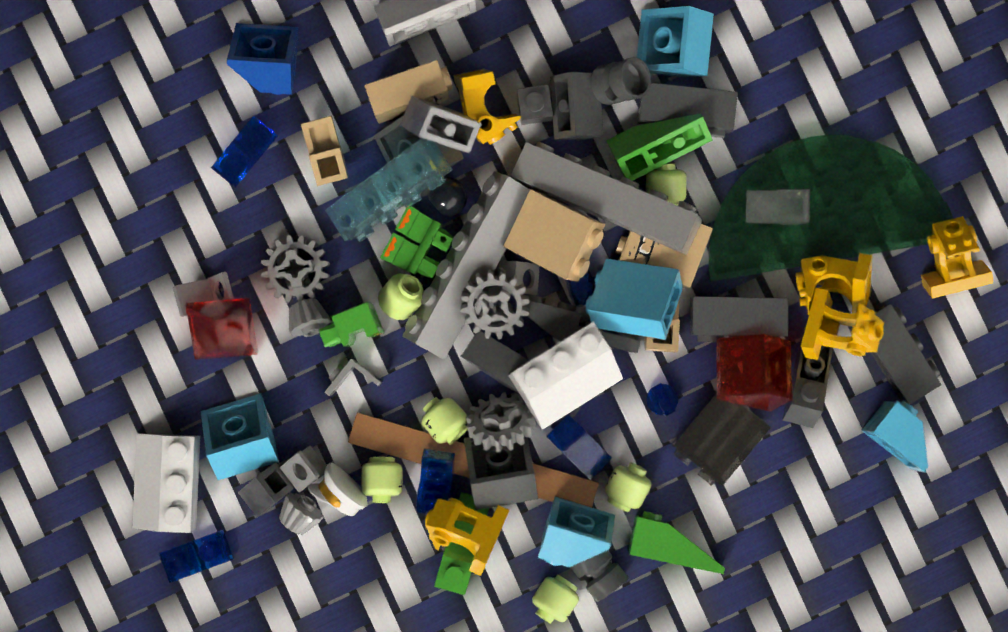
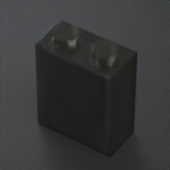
M718 387L671 443L676 449L673 455L686 466L690 462L701 469L697 475L709 485L713 486L716 482L723 486L771 427L723 387Z

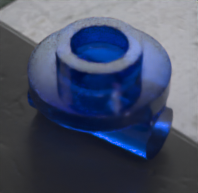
M659 383L650 388L646 402L653 413L668 416L676 411L678 395L671 386Z

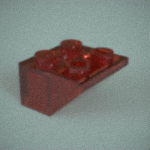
M766 334L727 337L716 340L718 400L769 412L793 400L790 340Z

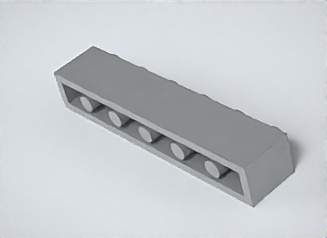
M537 141L535 146L527 142L525 143L510 177L528 188L542 192L556 200L687 255L702 222L701 217L696 214L697 208L681 201L678 206L667 201L668 196L653 189L649 193L638 189V183L622 177L620 181L609 177L611 174L609 171L599 166L593 165L591 170L582 166V160L573 155L565 153L564 157L553 154L554 148Z
M496 171L485 181L482 188L483 192L476 204L468 211L467 220L463 228L453 238L449 253L438 265L434 280L430 287L422 294L421 306L408 319L405 332L402 337L444 360L465 324V317L469 314L461 313L460 310L461 305L467 303L461 300L462 292H469L466 288V283L470 281L476 284L477 273L486 278L488 277V269L495 270L506 250L503 246L530 189L511 177Z

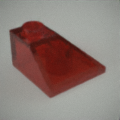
M250 298L186 303L195 360L258 355Z

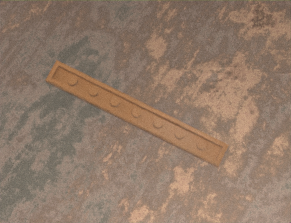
M356 413L348 443L470 478L464 443L458 441L451 445L447 442L437 443L427 432L362 413ZM533 463L538 498L553 502L554 497H559L592 508L599 482Z

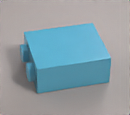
M606 258L602 270H598L596 274L593 296H589L587 299L586 314L589 315L591 323L594 322L598 329L666 340L683 290L679 269Z

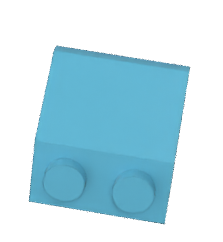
M692 6L642 10L637 58L645 62L650 74L677 77L708 76L714 14Z
M261 393L200 411L206 456L218 480L279 462L275 438Z
M884 401L861 431L911 470L925 472L928 468L923 422L916 417L918 411L905 401Z
M554 497L544 528L538 558L544 559L547 563L554 566L563 565L571 567L609 550L612 542L615 515Z

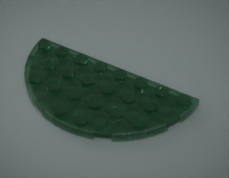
M821 135L796 140L777 148L755 162L739 177L727 193L715 217L713 230L710 235L708 247L709 282L801 267V259L823 255L847 259L859 257L860 253L871 255L928 245L927 236L932 235V224L953 219L948 204L944 202L940 193L933 185V181L910 159L888 146L849 135Z

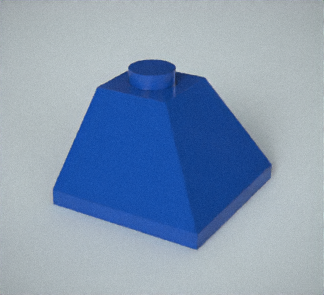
M236 23L227 57V65L261 93L292 95L296 74L298 27Z

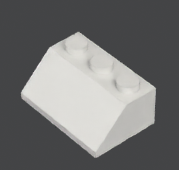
M378 0L379 4L374 6L389 46L476 12V0Z
M594 322L508 375L542 430L623 379L610 347Z
M136 434L132 528L191 533L196 530L200 436Z

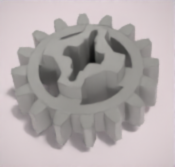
M288 235L287 243L284 245L279 240H276L277 249L273 251L267 248L266 250L268 255L271 256L270 259L261 260V264L268 267V271L261 273V277L270 279L265 285L266 289L269 290L275 287L274 297L277 299L286 294L285 301L287 303L292 302L293 296L297 297L298 302L304 300V295L306 294L312 299L316 298L313 290L315 288L324 290L325 287L320 281L321 279H329L330 276L323 272V268L330 266V263L320 259L325 254V251L321 249L315 252L314 249L317 243L312 240L306 245L305 237L301 235L297 242H294L292 236ZM298 249L307 251L314 260L305 261L300 258ZM285 252V260L280 266H275L280 255ZM294 261L300 266L308 267L299 271L296 278L291 273L282 272L292 268V262ZM316 272L311 284L305 288V280L309 274ZM286 278L289 280L293 290H288L281 286L277 279Z
M488 269V277L486 278L477 273V283L474 284L468 281L466 288L469 292H462L461 300L467 302L461 305V313H469L465 317V324L474 322L473 332L476 334L483 329L487 339L490 337L491 332H496L498 339H502V331L505 330L510 335H513V325L519 327L524 325V321L520 316L529 315V308L522 306L530 303L528 295H521L526 291V286L524 284L516 286L517 276L515 274L509 279L505 278V270L503 269L499 276H494L492 269ZM499 285L495 288H487V286ZM512 293L517 302L516 309H513V306L508 303ZM474 299L482 306L479 314L474 309ZM497 300L501 301V307L497 305L493 308L489 307V301L493 303ZM498 320H502V321H503V322H499V323H491L492 321H498Z
M506 392L502 393L499 398H495L493 394L489 395V401L487 402L479 399V407L471 406V415L466 417L469 438H473L475 445L483 443L484 450L490 449L491 446H495L497 452L501 451L502 446H507L509 450H513L514 443L517 442L520 445H524V437L531 438L533 436L532 429L536 428L535 418L524 400L519 401L518 394L507 398Z

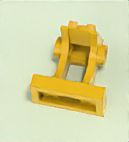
M481 69L454 75L463 114L479 123L486 118V125L479 128L476 136L480 143L488 142L491 145L505 135L503 130L506 128L511 131L518 128L515 122L521 119V115L515 113L494 117L486 110L484 96L490 86L495 84L492 71Z
M963 216L932 224V235L927 236V242L930 252L934 254L936 271L921 275L922 286L931 298L993 283L992 271L982 259L973 262L971 260L970 252L980 250L977 245L975 229L972 225H967Z
M860 253L858 262L823 255L801 259V272H796V285L800 297L805 298L799 299L800 306H806L807 314L809 315L817 288L816 285H822L819 289L837 292L848 298L852 305V313H856L858 303H862L867 308L871 293L873 255Z
M816 288L801 344L805 358L818 360L821 346L844 349L855 356H864L866 352H877L879 341L884 333V322L875 315V312L866 308L862 303H858L856 313H844L831 309L833 301L829 290ZM840 325L851 326L852 336H837Z
M450 498L448 501L437 499L433 510H429L425 520V526L429 532V540H432L436 550H439L440 545L448 546L450 542L467 548L475 557L469 571L481 576L509 513V509L498 505L491 518L466 507L458 499ZM459 520L472 524L474 526L472 533L469 534L453 527L455 521Z

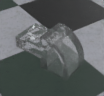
M777 189V191H747L746 223L780 225L809 223L810 190Z

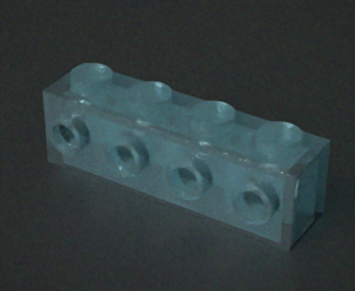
M428 139L419 140L325 209L345 242L354 239L361 242L375 233L373 227L379 223L385 225L398 216L396 211L402 206L408 208L421 200L420 193L428 188L431 191L442 185L446 181L444 176L451 172L452 168L434 141Z

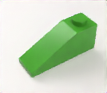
M701 113L634 126L606 140L623 176L632 181L713 141Z
M461 492L459 500L466 507L475 510L473 495ZM489 508L479 509L475 511L487 516ZM456 520L453 526L469 534L472 533L474 528L472 524ZM450 542L445 547L434 587L465 595L471 576V571L469 570L475 558L474 555L467 548Z
M644 511L643 516L635 515L628 548L630 555L724 574L725 568L669 523L662 521L661 514Z

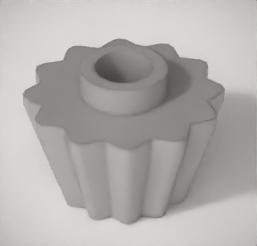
M304 299L296 302L289 308V332L292 336H314L319 333L318 329L328 326L332 322L317 299Z
M289 492L285 497L279 519L285 528L297 535H303L320 523L324 516L312 499Z

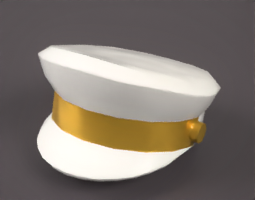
M333 462L326 465L324 479L321 483L308 486V490L313 496L348 516H354L359 510L368 506L367 497L362 493L361 487L342 468Z

